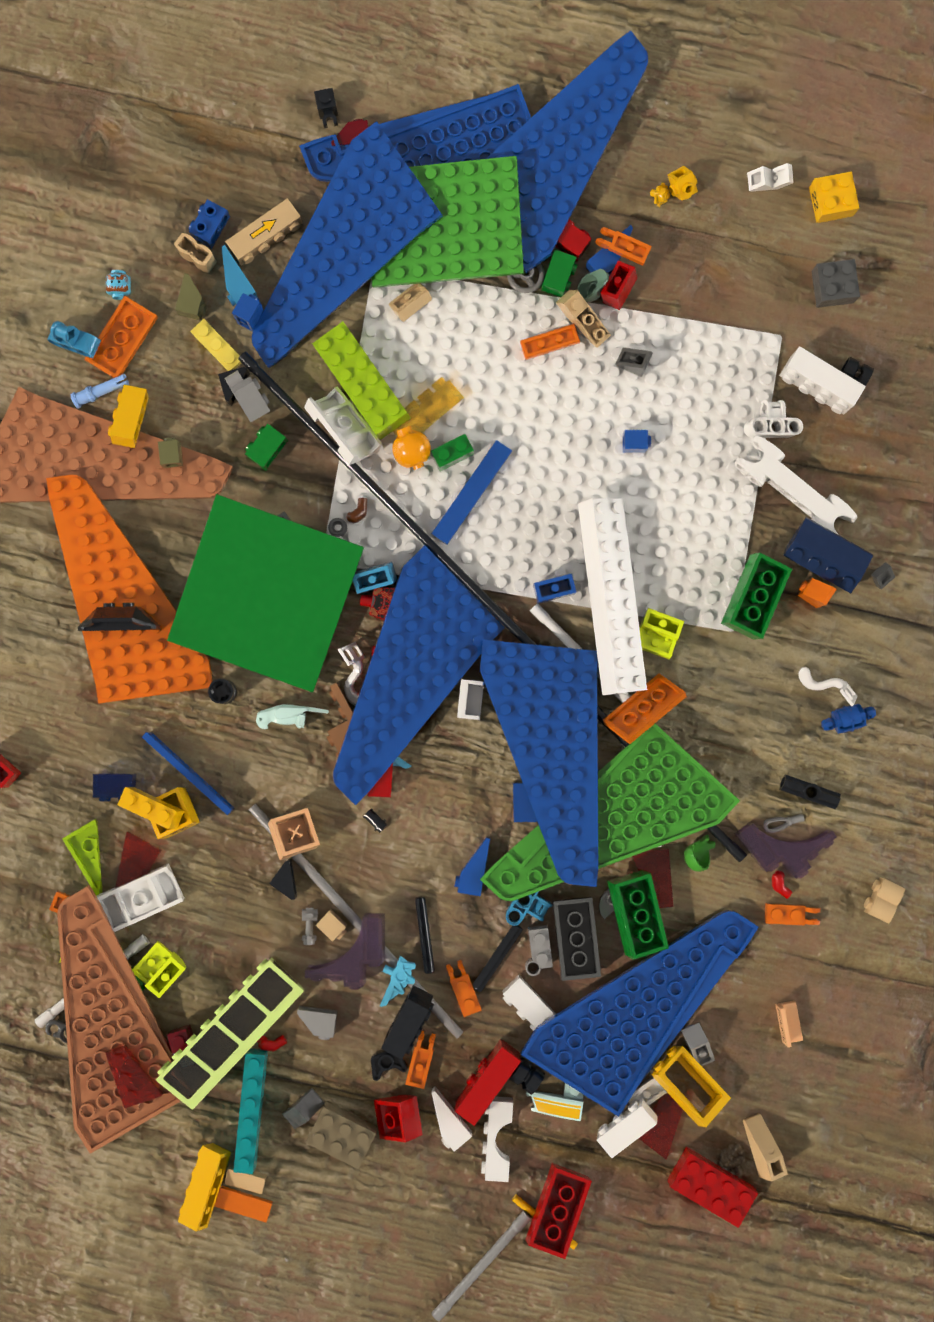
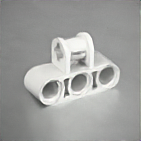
M763 400L760 409L761 417L752 419L744 425L745 434L752 438L755 436L762 438H789L800 434L803 430V423L800 419L786 418V406L783 400H778L777 402ZM754 423L757 425L758 431L755 430Z

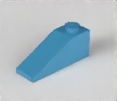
M222 246L226 289L229 293L227 298L232 306L238 303L243 293L248 296L252 294L258 298L256 291L226 246Z

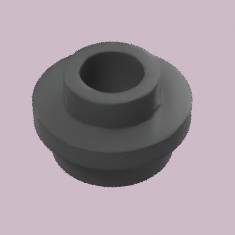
M334 518L329 522L328 530L332 536L342 537L347 532V524L341 518ZM336 525H341L340 531H335Z

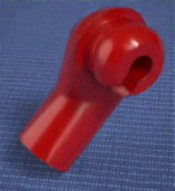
M777 870L771 878L772 887L776 892L788 899L792 891L784 886V872Z
M284 1035L273 1041L262 1036L257 1043L261 1050L273 1052L287 1044V1040Z

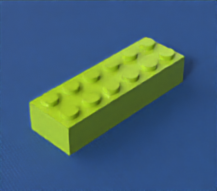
M343 321L312 343L379 440L411 418Z

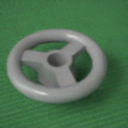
M540 263L536 266L539 271V279L536 284L532 280L534 275L533 268L528 272V276L523 274L507 275L511 287L521 293H532L539 289L545 278L542 264ZM513 278H521L527 282L529 287H520Z

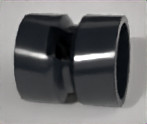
M852 357L846 360L841 369V372L864 386L867 385L874 371V368L866 364L860 365V361Z
M217 679L208 687V694L215 703L229 704L235 700L237 688L230 680Z
M522 1057L520 1064L509 1077V1080L517 1085L522 1084V1089L532 1095L542 1083L545 1072L537 1067L532 1068V1064Z

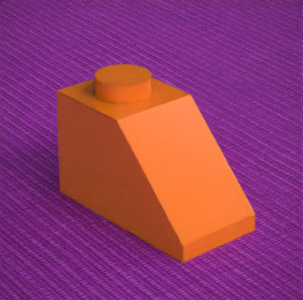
M811 578L808 581L804 580L797 596L813 607L819 608L827 605L837 589Z

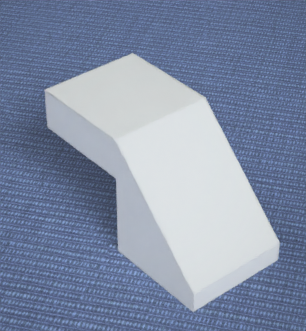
M789 163L774 169L762 166L747 172L748 186L751 192L776 190L794 183L792 165Z

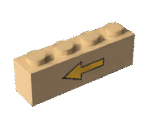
M287 198L225 242L242 266L252 262L259 253H265L275 242H281L289 232L298 230L303 222L301 216Z

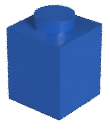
M624 430L623 453H646L648 447H651V436H648V430Z

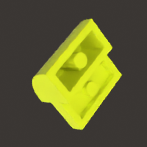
M648 608L639 626L642 650L670 660L684 621Z
M157 941L132 970L145 983V987L160 998L184 972L186 965L174 951L171 952L160 941Z

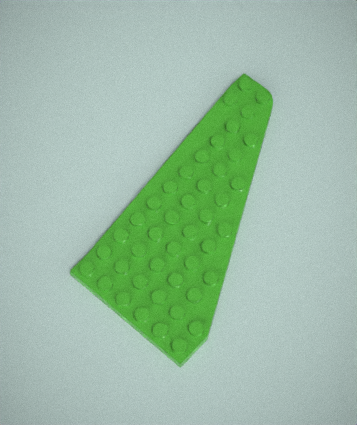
M654 724L598 771V869L715 826L728 815L740 800L658 725ZM539 825L500 858L480 879L500 899L506 901H514L564 882L556 872Z

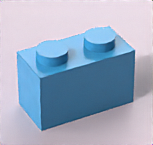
M388 562L356 571L353 583L358 594L391 585L398 579L393 563Z

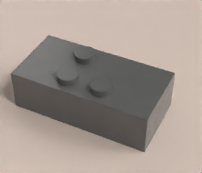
M592 897L552 901L561 980L601 977Z

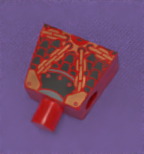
M376 588L373 591V596L362 594L360 606L370 607V616L384 620L395 588Z

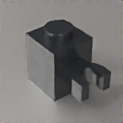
M333 88L314 91L319 117L323 121L324 128H328V120H333L334 126H338L336 118L338 112Z

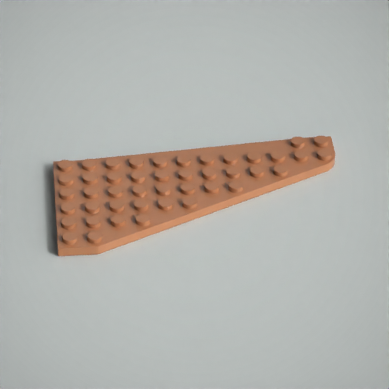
M18 387L0 424V503L50 502L46 478L65 475H77L84 478L101 501L213 498L216 494L219 495L222 492L233 470V466L181 446L183 466L163 468L160 465L158 442L163 441L162 439L139 432L135 448L112 444L111 438L108 436V428L110 424L113 425L112 421L38 396L21 387Z
M90 885L62 901L58 908L57 918L73 1125L91 1154L179 1103L181 1100L156 1081L159 1076L157 1072L167 1061L170 1063L173 1061L171 1058L173 1056L172 1051L98 898ZM176 1064L167 1074L191 1096L193 1091L185 1080L178 1064Z

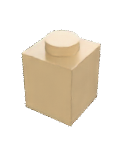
M332 909L316 924L332 942L335 938L340 940L347 932L345 928L348 924Z

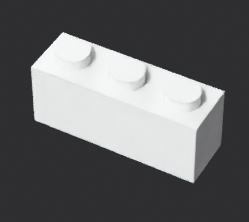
M520 975L502 990L504 1001L509 1006L514 1005L518 1009L516 1013L522 1020L527 1019L531 1023L530 1028L533 1031L538 1025L556 1015L552 1008Z
M643 1098L638 1102L633 1101L628 1106V1109L621 1113L619 1117L615 1115L612 1122L608 1125L605 1123L598 1129L597 1141L608 1155L613 1158L657 1125L658 1116Z

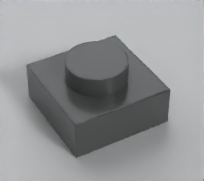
M886 562L871 574L876 587L879 589L884 588L895 578L891 566Z

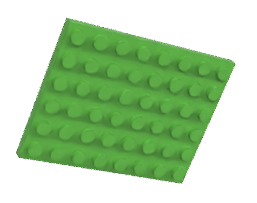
M517 156L409 167L443 217L416 236L372 276L373 288L524 274Z

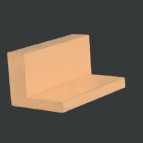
M789 1001L775 1004L782 1042L789 1048L792 1047L791 1043L803 1041L796 1002Z

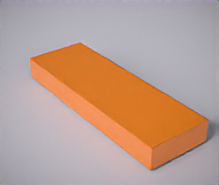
M575 324L520 341L525 360L580 343Z
M221 1185L214 1207L267 1222L273 1201Z

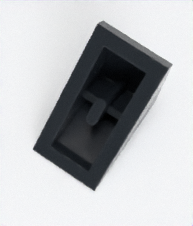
M245 367L218 374L225 400L231 406L236 398L225 377L238 370L243 380H245L250 375L249 370Z
M288 859L269 884L289 899L294 900L297 898L292 859Z

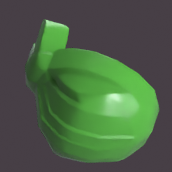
M709 835L703 836L684 850V860L693 871L701 872L709 868V850L715 848V841H709Z

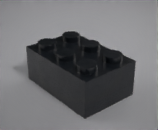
M415 985L411 987L386 1034L381 1049L401 1060L405 1053L407 1055L410 1054L415 1039H418L423 1029L424 1022L428 1021L432 1013L431 1010L434 1006L432 1003L433 995Z

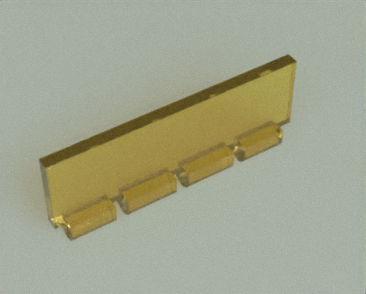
M441 377L431 385L436 392L433 393L428 388L417 397L421 403L420 405L413 400L405 407L411 418L393 432L398 436L396 431L411 426L412 430L423 433L464 397L450 380L446 382Z

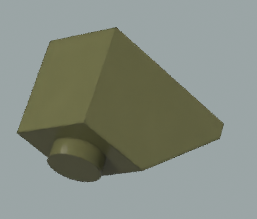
M185 273L175 310L180 316L201 321L202 315L206 313L207 305L189 274Z

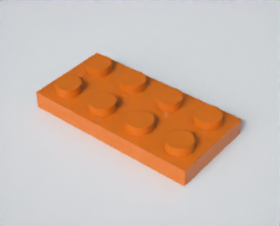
M124 296L98 337L101 342L94 357H85L84 360L112 378L122 375L157 321L158 316Z
M659 673L647 683V690L637 691L603 719L604 725L631 744L687 697L686 692Z

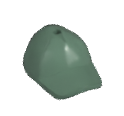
M598 269L581 279L577 291H579L586 302L595 301L601 297V291L609 280L608 273L603 269Z

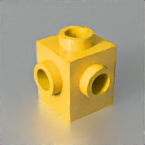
M682 166L668 174L670 182L669 191L672 196H676L682 201L689 199L698 192L696 186L698 183L697 178L687 167Z

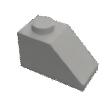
M299 1006L297 1014L314 1036H318L322 1040H329L334 1037L338 1010Z
M700 1023L689 1025L681 1030L691 1055L701 1066L715 1061L709 1041Z

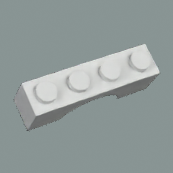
M495 1097L485 1111V1114L488 1115V1122H484V1134H487V1142H483L482 1154H486V1161H482L481 1174H485V1181L509 1182V1156L499 1150L495 1139L503 1126L512 1123L513 1097Z

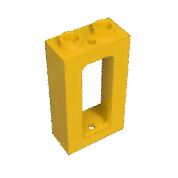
M673 1046L667 1051L666 1058L654 1066V1071L651 1075L698 1126L707 1127L731 1097L683 1046ZM675 1061L709 1095L710 1102L702 1111H698L666 1076L665 1072Z

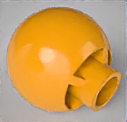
M411 426L396 431L398 436L394 440L392 447L395 460L406 468L413 467L416 470L423 467V462L429 459L431 453V445L428 438L422 432L412 430Z

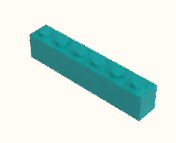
M250 1048L245 1054L233 1169L235 1173L253 1174L257 1165L268 1051Z

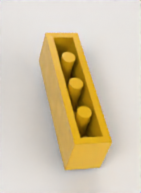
M214 1143L202 1145L198 1152L196 1166L192 1171L190 1185L186 1189L184 1203L179 1211V1223L196 1232L208 1227L231 1155L230 1151Z

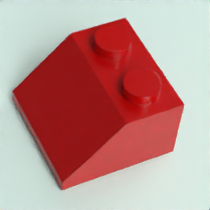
M398 1095L374 1100L380 1139L406 1143L423 1135L417 1096Z

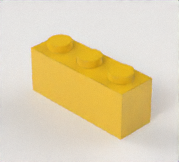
M124 385L122 391H119L117 397L118 407L114 408L113 425L110 424L108 428V436H110L112 444L131 448L136 447L149 399L147 389Z
M125 787L117 804L167 829H177L185 812L135 787Z

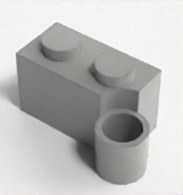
M238 370L225 377L227 384L250 422L270 412L267 406L270 402L265 393L260 394L258 391L261 389V386L256 378L251 379V377L243 380Z
M547 925L528 927L531 958L526 961L525 969L530 976L538 975L543 968L553 967ZM536 963L538 968L536 971H529L528 965Z

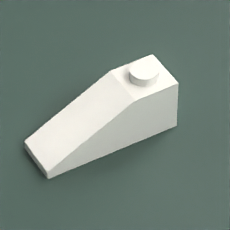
M436 1086L432 1088V1097L442 1136L441 1141L448 1149L451 1148L455 1152L472 1137V1130L455 1112L454 1108Z

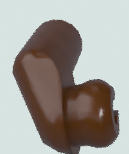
M358 498L357 509L347 513L346 519L348 522L358 523L365 518L367 514V498Z

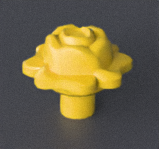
M663 182L656 189L650 191V196L654 197V204L658 207L666 203L670 198L668 186Z

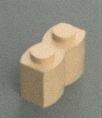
M181 233L174 243L180 255L185 260L194 262L196 267L203 272L210 273L217 263L209 248L202 244H197L196 240L186 233Z
M880 877L872 885L873 893L871 897L865 900L864 912L889 924L904 895L905 888Z

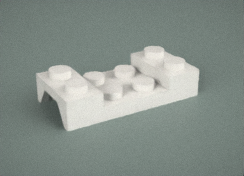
M338 386L321 399L314 401L312 397L308 398L304 407L315 422L320 420L340 446L338 452L348 465L378 453L382 442Z
M169 863L142 877L96 896L114 932L184 900L183 893Z

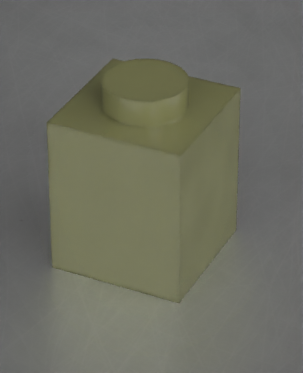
M164 438L163 441L158 442L160 465L163 468L183 466L181 443L178 440H175V438Z

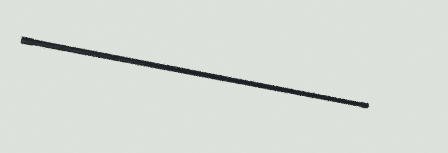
M247 352L240 355L238 360L521 643L537 645L356 463L352 465L346 463L338 452L339 445ZM597 705V719L604 725L603 719L607 715ZM604 725L625 747L629 745V743ZM717 825L707 828L738 862H741L747 856Z

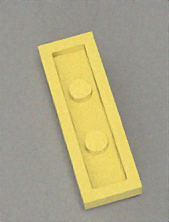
M205 319L190 331L227 371L234 370L241 364L238 360L239 354Z

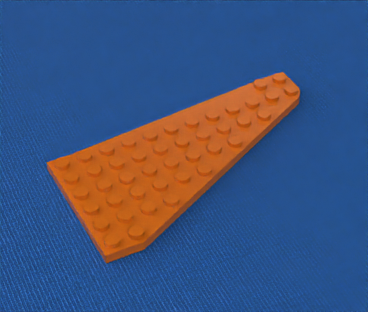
M77 475L46 478L49 500L80 624L97 607H103V603H115V607H123V603H135V606L141 607L160 625V630L82 631L96 685L98 704L208 688L213 682L209 656L167 641L177 610L90 484L84 478Z

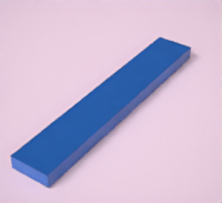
M498 440L495 441L431 535L448 545L512 453L511 449Z
M146 732L142 736L147 743L226 815L231 814L235 810L225 798L152 732Z

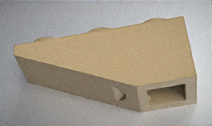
M568 290L556 302L565 316L575 324L577 329L596 348L611 336L579 291Z
M758 1113L743 1119L759 1178L774 1181L788 1175L782 1153L761 1114Z

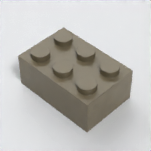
M325 1101L306 1143L359 1169L376 1135L377 1126Z

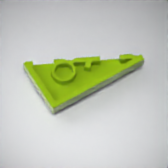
M94 819L62 838L97 896L103 893L98 821Z

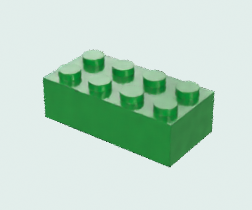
M760 552L750 554L721 624L753 640L763 639L792 568Z
M640 870L608 880L607 883L625 955L634 960L668 949L669 946L651 873Z

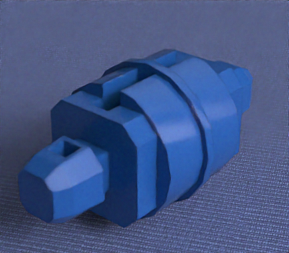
M860 704L843 706L835 711H831V718L823 720L821 726L825 731L835 728L838 734L853 732L867 726L866 719L874 718L876 710L874 707L863 709Z

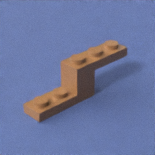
M338 683L330 686L331 691L329 693L334 702L338 701L340 705L338 710L342 718H347V721L327 731L329 734L327 739L331 746L335 745L338 751L336 753L338 758L353 710Z

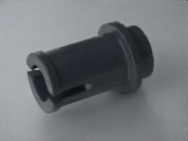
M372 808L363 816L375 828V832H382L388 825L386 820H382Z

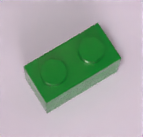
M554 250L541 291L562 297L570 289L572 283L569 281L570 275H575L578 264H575L576 257Z
M269 424L259 429L256 440L254 442L251 441L245 449L247 458L265 471L288 442V439Z
M466 434L431 450V456L440 472L474 455V450Z

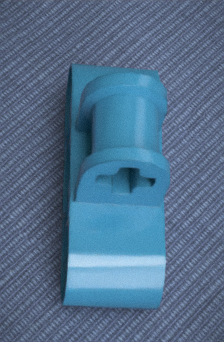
M55 321L52 324L47 338L50 343L89 358L94 357L101 342L96 336L78 330L74 326H66L60 321Z
M538 892L528 895L529 901L526 904L520 903L518 899L510 903L505 913L506 920L510 925L517 926L522 922L526 913L538 920L544 921L547 910L553 904L537 895ZM517 911L520 914L519 918L514 921L509 918L510 912Z

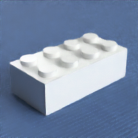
M800 346L791 355L779 375L784 382L794 384L799 387L798 389L802 393L814 396L817 402L827 404L831 407L832 411L837 414L842 413L843 415L856 404L866 387Z

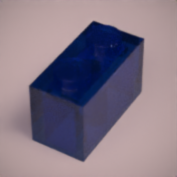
M93 774V798H99V801H111V798H118L119 801L125 787L136 788V774Z

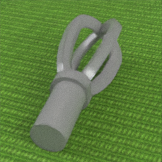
M799 814L785 818H769L764 821L763 826L766 832L775 833L792 824L803 822L804 816ZM772 822H786L778 827L772 829L768 828V824Z

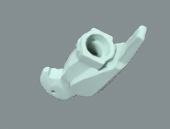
M282 704L258 712L256 723L261 729H268V725L271 722L280 725L295 724L297 728H304L306 720L305 711L328 714L329 710Z

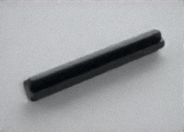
M425 897L415 898L424 973L431 974L435 972L426 899Z
M512 925L473 983L472 986L475 990L483 991L522 933L523 929L519 925Z

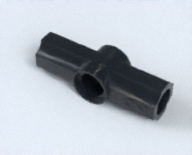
M786 774L780 783L779 790L836 810L841 799L840 793ZM809 787H812L814 790V794L811 797H808L806 794V790Z

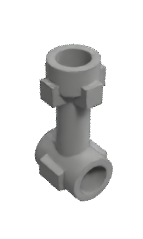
M302 909V921H306L305 935H302L303 945H315V941H317V935H313V921H317L318 909Z

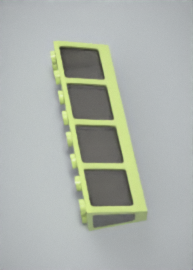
M272 957L269 960L265 958L257 966L258 972L254 977L250 974L243 981L245 986L240 991L236 989L228 997L231 1001L226 1006L222 1004L214 1012L216 1014L215 1018L212 1021L207 1019L200 1027L202 1031L197 1036L193 1034L186 1041L188 1046L183 1051L179 1049L171 1057L173 1061L171 1063L167 1061L157 1072L159 1076L156 1081L192 1110L304 992L305 989Z

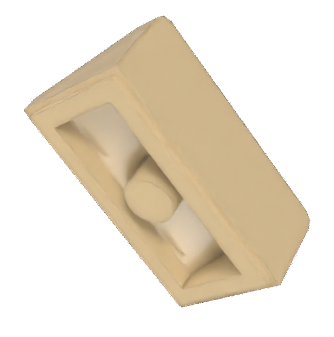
M421 283L413 284L391 301L389 306L400 320L404 322L430 302L432 297Z
M229 1165L224 1184L262 1194L267 1174L254 1171L253 1174L233 1172L234 1165Z

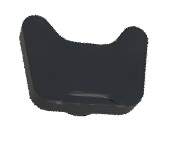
M386 1051L373 1054L371 1057L372 1076L375 1081L380 1079L384 1071L396 1068L401 1072L407 1071L408 1066L404 1058L401 1060Z

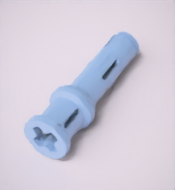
M123 373L94 387L87 386L80 392H73L70 396L73 404L78 409L88 402H95L100 396L120 389L124 385H129V381L127 379L119 383V381L127 378Z

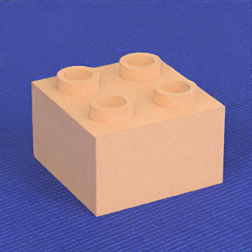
M308 808L271 819L268 822L280 860L316 849L320 845Z

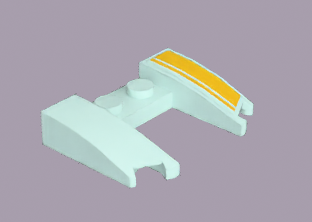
M565 1083L563 1095L535 1091L531 1095L526 1091L527 1097L531 1096L534 1106L531 1107L532 1111L581 1121L583 1094Z

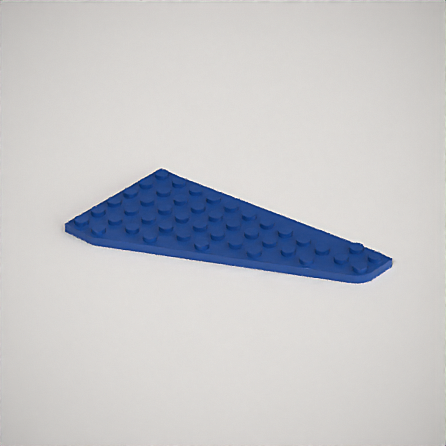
M629 31L613 43L486 158L517 156L523 263L526 273L551 256L646 71L648 53L632 31Z
M517 84L487 96L388 121L379 125L406 164L412 167L486 159L531 118L520 86ZM336 134L299 145L309 173L319 181H331L349 146L339 145ZM332 140H334L335 146H332Z
M377 121L351 140L252 332V344L268 368H271L285 358L299 345V342L416 236L443 217Z
M425 545L401 569L333 770V781L336 787L354 805H357L373 788L482 654L483 640H493L505 628Z
M483 640L480 672L556 872L565 883L597 887V651Z
M726 910L716 914L668 944V949L652 954L538 1025L520 1054L619 1117L639 1084L735 958L737 959L759 927L735 911Z

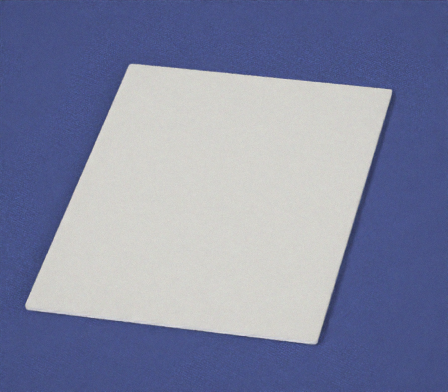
M371 277L360 346L411 418L380 440L382 446L378 453L360 460L356 464L482 590L536 599L533 588L534 583L572 574L576 594L551 601L591 608L578 503L590 499L623 498L638 616L644 617L646 610L650 608L682 620L687 625L728 632L734 631L721 624L745 568L758 489L757 485L740 472L735 465V461L740 457L756 463L759 459L758 451L751 442L753 438L745 434L744 425L752 419L761 417L760 409L763 400L772 402L782 341L781 335L625 308L618 310L607 305L587 302L611 334L610 337L596 348L576 327L580 339L579 344L525 360L520 345L521 340L573 324L556 304L560 297L536 293H521L513 289L460 280L421 283L429 291L432 300L403 322L391 309L389 303L413 284L373 288ZM623 347L646 350L653 353L642 377L615 365ZM350 399V403L354 406V408L357 410V412L361 415V413L359 412V410L357 409V407L354 405V403H353L352 400ZM754 423V428L756 431H758V427ZM411 426L412 430L420 431L428 438L431 450L466 434L474 450V455L440 472L430 453L429 459L423 462L424 466L414 470L413 467L406 468L401 466L395 460L392 447L394 440L398 436L396 431ZM624 430H648V436H651V447H648L646 453H623ZM498 440L511 449L512 453L451 541L446 545L431 535V533L495 441ZM339 460L328 525L334 518L343 519L347 524V532L338 538L364 547L357 568L367 569L392 562L396 575H400L402 567L424 544ZM358 498H367V514L365 518L358 523L348 522L346 519L347 513L357 509ZM336 525L335 531H340L341 525ZM327 526L326 534L331 535Z

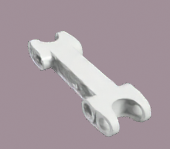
M755 436L751 441L759 454V459L756 463L740 457L735 461V465L740 472L755 485L762 487L765 482L769 483L810 516L811 520L838 534L834 528L836 518H841L851 523H854L858 518L851 507L838 496L830 494L825 499L783 465L781 461L784 459L785 454L774 444L762 437Z

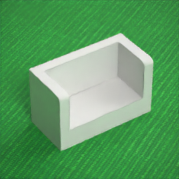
M461 679L457 718L480 720L484 682Z

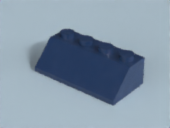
M807 517L787 544L784 556L850 594L862 579L873 558V554Z

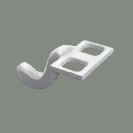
M356 642L338 649L348 666L353 664L354 667L353 672L346 680L344 688L346 698L354 706L359 696L354 689V684L363 671L362 660L365 659ZM352 647L356 648V650L360 654V657H357ZM344 650L347 651L352 661L347 659L343 652Z
M802 667L798 673L799 679L808 689L824 690L830 687H837L851 706L855 704L857 695L843 679L830 678L817 682L813 680L809 668Z

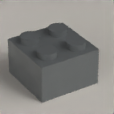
M855 259L818 263L811 271L817 308L852 304L860 297Z

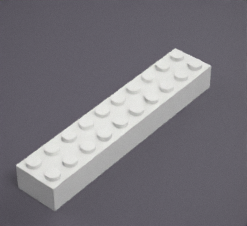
M623 498L590 499L578 503L602 695L647 690Z

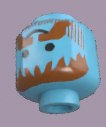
M112 270L106 276V293L115 300H122L124 296L130 295V276L125 271Z

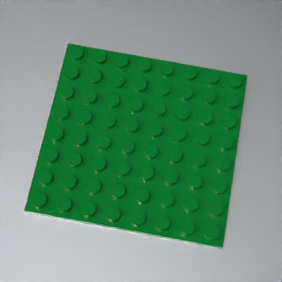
M216 494L167 641L314 692L364 547Z

